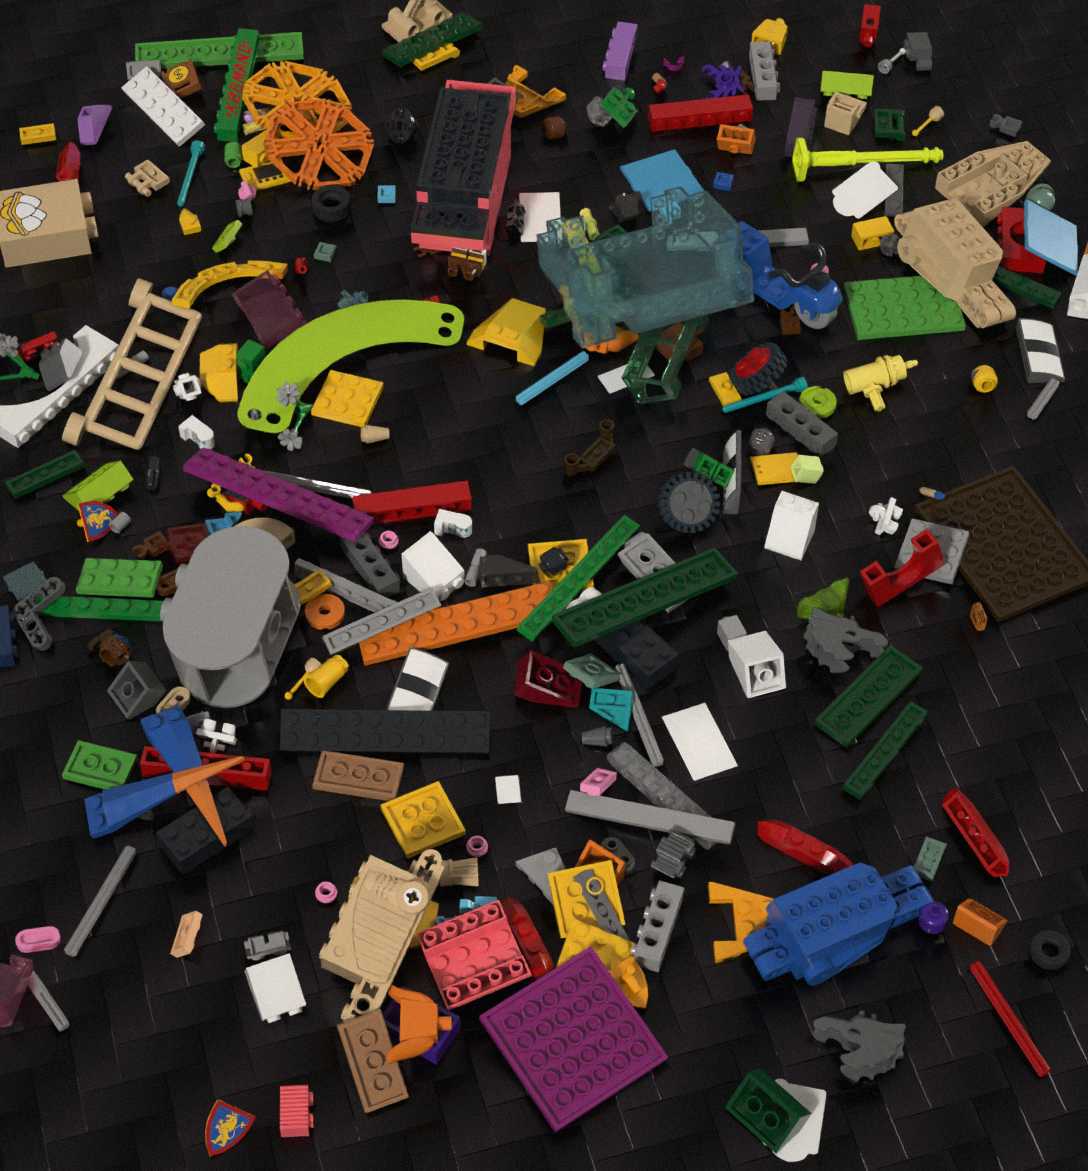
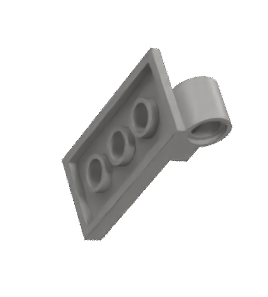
M640 532L626 541L625 549L618 553L622 563L637 579L652 574L654 570H661L676 564L648 533L645 534L644 532ZM647 556L650 558V561L644 562L640 557ZM685 601L674 606H671L665 610L669 613Z

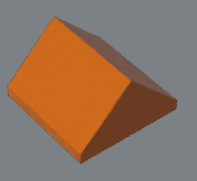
M589 840L575 867L612 860L618 886L624 879L626 862L593 840Z
M969 898L958 906L953 924L991 946L1008 920Z

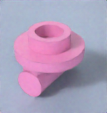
M247 181L241 182L242 187L238 192L240 199L243 201L246 198H250V201L256 197L255 188L248 185Z

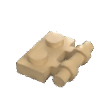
M149 160L134 167L135 173L133 175L131 173L125 175L128 183L131 186H135L139 193L147 197L152 193L149 188L152 187L157 191L170 183L169 177Z

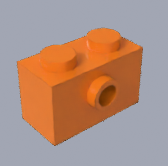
M720 125L717 136L718 149L730 151L731 153L752 154L756 141L754 129Z

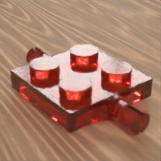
M205 523L167 528L168 542L157 543L158 551L170 549L176 563L190 561L196 547L205 538L210 536L211 533L207 530Z

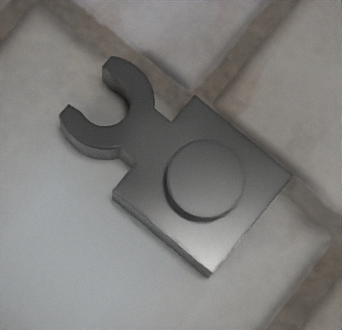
M994 114L989 126L993 128L999 127L1000 132L1016 137L1023 121L1008 116L1004 119L1000 115Z

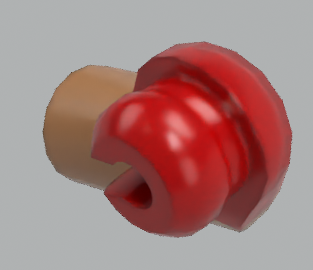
M655 73L652 76V79L656 82L653 89L659 94L662 90H665L667 83L659 73Z

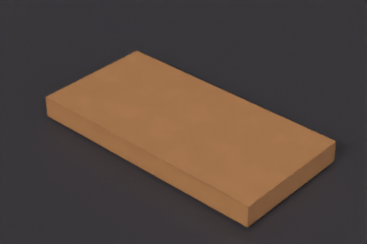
M322 751L312 787L315 790L391 801L397 797L404 763Z
M378 1009L337 1024L336 1026L364 1112L368 1113L408 1098L398 1061L388 1065L386 1055L393 1046L381 1010Z

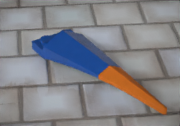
M180 705L140 719L141 726L149 742L173 773L202 766L189 722ZM205 779L187 788L186 791L222 844L226 846L227 841L208 781Z
M235 757L103 790V793L85 798L90 836L94 839L118 830L170 797L245 760L244 757Z

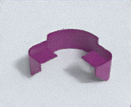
M680 57L677 61L680 65L676 66L670 65L671 62L664 58L663 65L671 71H678L682 68L685 57Z

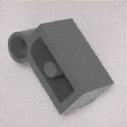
M927 32L907 33V37L903 41L906 57L910 61H916L917 71H931L932 46Z

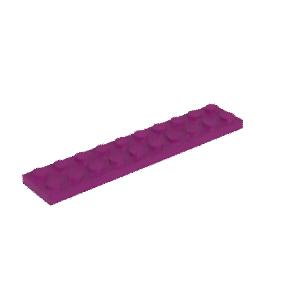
M203 447L183 467L185 472L353 542H356L373 524L374 517L364 512L354 510L347 505L337 503L330 498L320 496L313 491L301 488L296 484L284 481L279 477L267 474L262 470L250 467L245 463L233 460L208 448Z

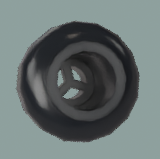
M552 547L540 555L541 563L538 565L544 574L549 573L551 576H556L568 567L567 562H569V559L561 548Z

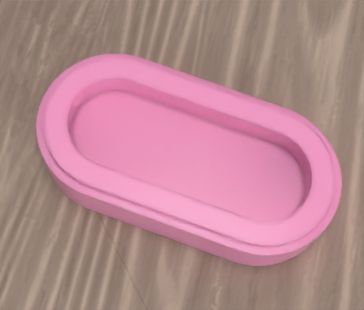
M47 926L23 930L17 934L15 942L21 952L29 953L56 948L61 942V936L57 928Z

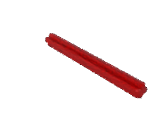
M977 961L971 964V972L1040 1077L1047 1075L1050 1067L982 963Z

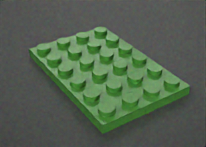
M922 276L844 282L843 288L857 340L965 331L966 325L957 303L953 299L945 297Z

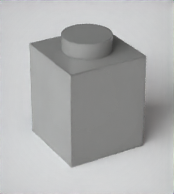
M737 615L724 617L718 621L717 634L727 651L728 640L747 635Z

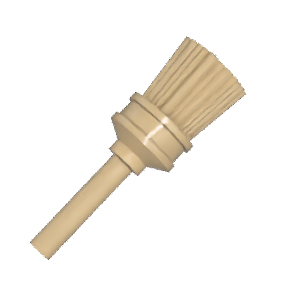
M477 857L453 862L452 859L442 860L441 865L445 868L439 881L441 887L453 886V884L479 886Z

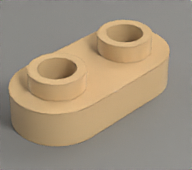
M185 687L172 689L157 706L156 712L159 713L179 705L183 711L191 701L189 690Z

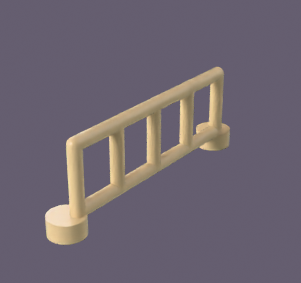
M138 278L129 299V306L137 308L85 416L72 412L64 429L62 441L78 446L84 431H88L135 450L141 449L199 326L202 314L190 308L173 306L172 301L151 294L153 283ZM151 305L189 319L180 340L141 326ZM136 336L174 350L165 372L126 357ZM121 367L160 382L150 404L111 390ZM105 399L145 414L134 437L95 422Z

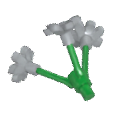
M0 333V355L2 357L8 355L22 367L19 374L0 376V381L32 377L38 380L40 373L28 366L15 349L19 345L17 337L11 338V336Z
M285 382L283 384L284 388L278 387L276 390L280 394L277 397V401L282 402L283 406H288L289 403L293 405L298 404L294 409V413L299 416V419L294 429H291V431L285 429L283 433L279 434L278 439L281 440V445H288L287 449L293 451L294 446L297 449L301 448L302 437L297 436V430L303 418L312 410L313 405L299 401L297 399L300 395V392L297 390L298 386L295 383L290 386L288 382ZM252 409L251 419L259 420L262 417L261 412Z

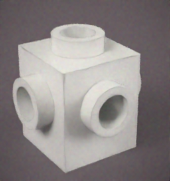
M189 373L179 375V379L174 381L175 385L173 386L176 396H179L180 399L186 398V401L197 398L196 395L201 393L200 388H202L200 379L196 378V375H189ZM185 383H187V384L189 385V389H188V390H185V389H184V386H183V385H184Z

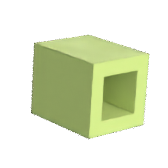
M798 455L791 466L795 482L816 484L824 472L820 459L816 456Z

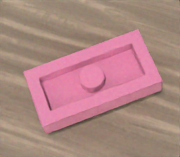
M596 768L581 782L580 791L586 792L591 796H600L616 780L617 772Z

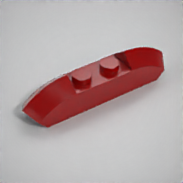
M69 142L59 154L56 171L58 181L79 179V166H81L80 151L73 142Z
M958 788L949 790L942 800V806L993 877L1008 876L1009 859L996 836L975 806Z
M777 820L758 821V836L762 841L827 876L853 866V863L838 850L787 823Z
M505 897L501 906L519 950L524 956L535 982L554 970L555 966L524 906L519 900Z

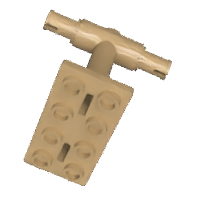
M410 0L404 12L398 7L391 9L388 14V21L382 24V28L395 40L401 42L405 38L414 36L417 32H423L429 29L430 26L438 25L444 20L452 18L453 14L437 0Z

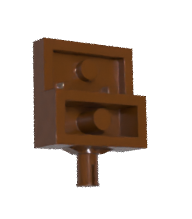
M680 321L653 337L651 344L675 366L684 359L689 362L703 353V343L696 336L704 333V329L699 326L694 330H689Z

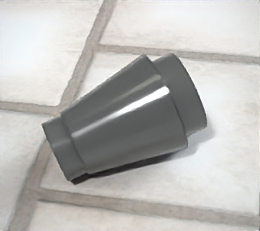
M603 726L582 732V743L607 747L608 744H613L612 729Z

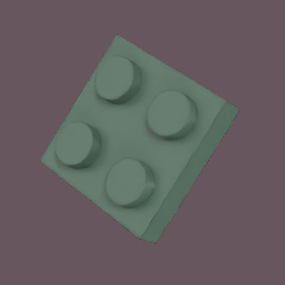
M592 654L565 661L563 667L572 677L578 678L587 687L592 689L616 682L621 675Z

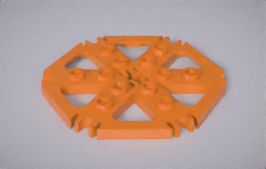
M326 99L287 102V104L283 105L285 111L277 108L263 143L264 149H271L266 151L267 159L295 185L297 180H299V187H301L302 183H307L308 190L312 184L314 185L312 190H318L325 185L341 187L354 185L356 179L353 177L361 180L364 176L374 147V140L367 139L371 138L372 135L370 129L343 104L341 109H339V102H337L336 106H331L330 99L327 101V104H325ZM314 109L320 111L321 114L316 128L299 111ZM339 118L345 119L356 129V131L333 133ZM284 124L298 137L274 139V134L277 126ZM322 139L321 145L317 149V143ZM359 149L364 155L360 165L355 166L340 151ZM305 155L302 167L298 173L292 172L280 160L282 157ZM322 161L328 164L340 176L339 180L320 182L317 179Z

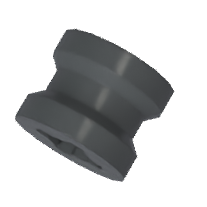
M246 198L244 201L235 200L238 217L246 214L249 216L253 215L250 198Z

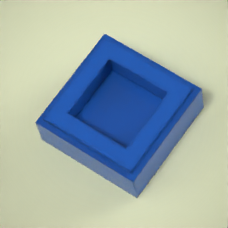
M717 172L713 188L730 191L734 175Z

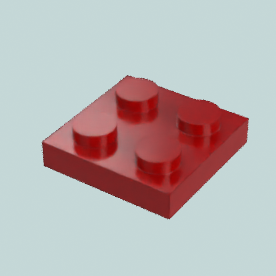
M53 331L20 345L18 355L23 361L26 360V362L35 359L36 355L41 354L46 348H51L57 341L55 332Z

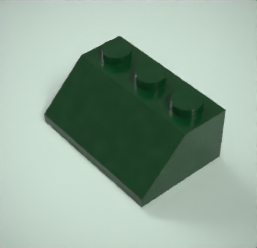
M761 1068L748 1072L725 1106L733 1116L775 1153H778L800 1132L812 1114Z

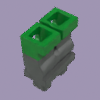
M694 448L688 453L684 463L685 466L693 469L694 472L706 476V478L725 488L735 471Z

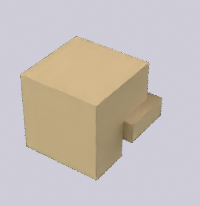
M835 92L827 105L824 127L850 135L866 109L867 102Z

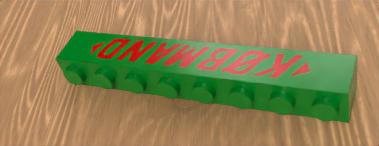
M239 28L237 35H234L235 46L231 48L232 60L228 62L229 72H226V85H223L224 96L220 98L221 109L217 111L218 122L214 124V133H217L218 141L238 142L243 122L242 117L246 108L242 94L245 81L253 76L260 43L259 30Z

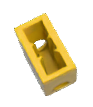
M780 18L776 19V21L765 19L753 31L752 42H770L774 53L781 55L787 37L788 26Z

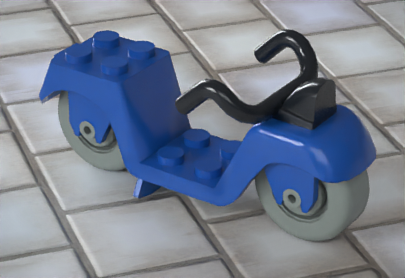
M742 221L734 227L729 225L721 231L720 238L713 245V249L719 248V261L727 274L735 279L743 280L745 287L748 288L745 296L748 297L755 293L778 309H786L794 304L799 318L807 326L814 329H822L836 318L837 307L842 302V294L834 280L830 279V275L826 272H821L826 265V253L820 244L811 243L802 247L804 252L817 251L819 263L802 278L794 280L786 270H776L772 267L769 238Z

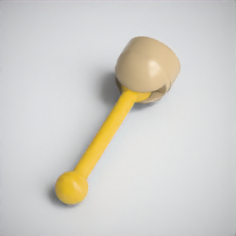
M938 106L933 107L930 110L929 119L917 130H913L912 135L918 136L919 132L928 123L939 121L943 118V110Z
M311 657L305 664L306 673L304 675L312 672L322 664ZM304 675L290 692L285 693L287 700L292 699L293 693L303 683Z

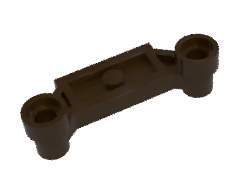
M604 419L599 423L601 436L580 457L574 453L565 456L564 466L566 467L567 475L574 476L578 472L584 471L594 472L616 450V444L613 443L614 422L612 420Z

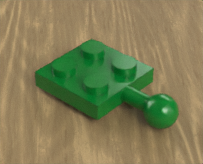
M613 87L600 102L623 128L637 113L635 106L628 102L635 98V91L632 88H625L621 92Z

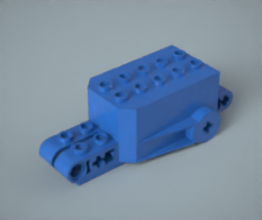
M857 863L773 899L766 907L768 913L765 922L766 927L751 933L742 942L751 959L755 960L754 964L763 980H771L792 971L796 980L804 977L808 985L813 986L838 974L880 945L889 929L919 917L921 908L933 902L934 899L926 886H922L923 881L913 866L905 867L881 878L875 867Z

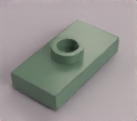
M926 836L914 865L920 878L933 881L945 851L946 843Z

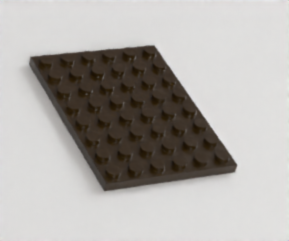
M1014 465L943 493L945 496L943 500L931 498L915 505L914 510L922 521L969 531V538L958 569L997 622L1006 620L1088 585V560Z

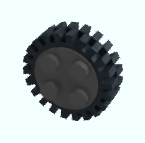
M681 472L671 476V479L666 480L665 485L661 487V494H658L659 503L657 504L660 507L659 513L663 516V521L668 523L669 527L686 533H695L696 531H702L705 527H709L710 523L716 519L715 515L719 513L717 509L720 506V502H718L720 495L716 492L717 487L706 476L695 472Z

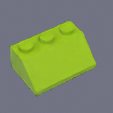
M822 71L820 92H824V96H833L835 92L847 96L856 95L857 99L867 100V97H871L874 75Z
M121 460L106 463L62 496L79 511L77 505L79 503L88 501L107 503L115 497L113 494L127 489L130 486L128 483L133 478Z

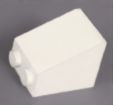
M781 491L774 507L764 548L802 560L815 531L819 503Z
M431 531L402 553L403 578L420 592L433 587L439 602L445 600L451 592L459 589L464 584V569Z
M766 631L728 640L729 658L747 698L786 688L783 653Z
M290 953L246 968L245 974L262 1021L267 1020L268 1023L280 1020V1015L289 1012L290 1016L303 1012L302 1007L306 1006V1002Z

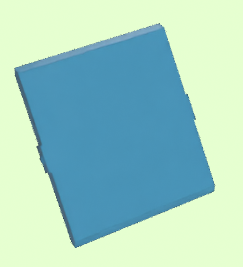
M675 149L620 166V170L632 186L631 188L639 196L648 211L659 209V206L672 201L678 203L705 194L691 170L686 166Z
M1026 199L1024 202L1025 249L1076 276L1078 274L1077 226Z

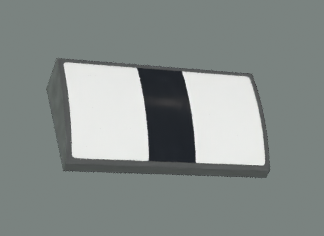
M1018 318L1016 331L1027 382L1048 383L1051 378L1059 382H1065L1053 325L1040 320Z
M737 430L732 434L723 452V465L735 471L727 487H723L722 514H738L741 493V430Z
M409 647L386 710L433 711L449 663L431 653Z

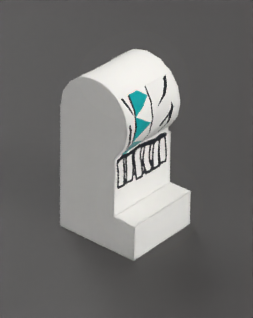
M193 415L179 425L180 437L185 441L190 438L201 449L203 447L208 449L214 447L213 431Z
M439 509L434 523L435 535L442 536L443 532L456 534L461 538L469 537L472 534V519L465 514Z

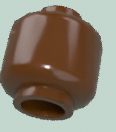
M559 116L547 117L541 124V133L549 140L560 139L565 135L567 124Z

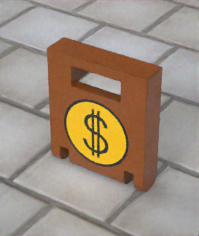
M191 58L188 59V63L183 61L168 68L167 73L161 72L164 84L180 99L202 89ZM190 82V85L185 86V87H183V88H181V89H179V90H177V91L175 90V89H177V88H179V87H181V86H183V85H185V84H187V83Z

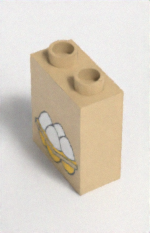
M78 179L0 191V247L6 268L92 254L89 239L99 238L95 216L85 218L84 214L94 213L90 192L80 193Z

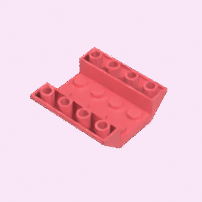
M499 900L417 933L422 950L448 1011L532 976L512 934Z

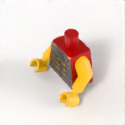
M245 454L248 463L244 462L242 458L239 459V462L255 468L250 464L252 462L250 454ZM214 483L207 490V495L212 498L216 497V501L227 512L241 511L247 515L255 508L260 511H264L267 508V505L224 487L221 489L219 485Z

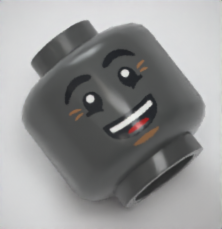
M767 428L753 430L747 443L750 453L754 456L768 455L775 442V438Z

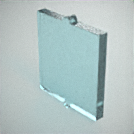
M34 561L3 576L4 581L8 585V590L12 591L18 601L25 598L47 581L43 571L39 570Z

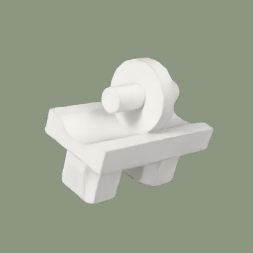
M891 497L889 503L884 506L881 503L871 506L869 514L873 517L874 521H878L875 530L876 534L880 535L885 531L893 535L897 530L898 523L890 520L892 518L897 521L903 509L895 505L896 499Z
M205 719L201 729L198 728L196 734L200 738L212 740V742L204 741L203 747L210 748V753L216 754L217 750L224 751L225 745L218 744L219 742L236 745L235 725L224 723L222 732L218 733L214 732L217 722Z

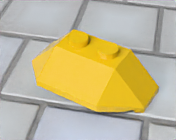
M238 343L218 344L200 353L201 385L210 394L215 396L219 402L238 401V366L236 358Z

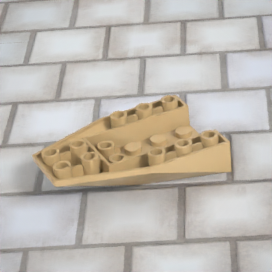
M1028 141L983 150L939 172L935 189L948 200L957 198L978 223L984 227L997 217V214L1001 213L1002 207H1009L1019 199L1047 168L1051 160Z

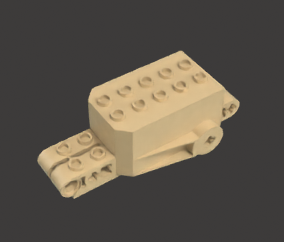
M957 198L915 208L914 211L896 215L894 220L895 226L903 236L898 241L897 246L901 260L909 264L945 297L953 299L977 328H986L1015 318L1016 310L1014 305L992 281L1002 259L1003 250Z

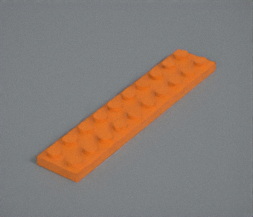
M548 581L425 613L359 643L364 665L406 656L409 647L426 651L518 628V625L553 590L551 583Z

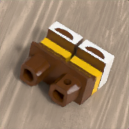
M452 247V253L448 256V275L455 277L458 273H462L466 280L471 281L474 277H479L486 265V250Z

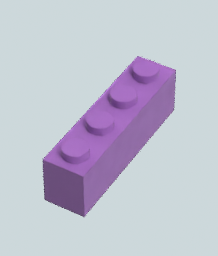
M618 22L616 28H613L612 31L613 39H610L609 42L610 50L606 52L607 61L604 60L603 71H605V78L625 81L637 38V24Z

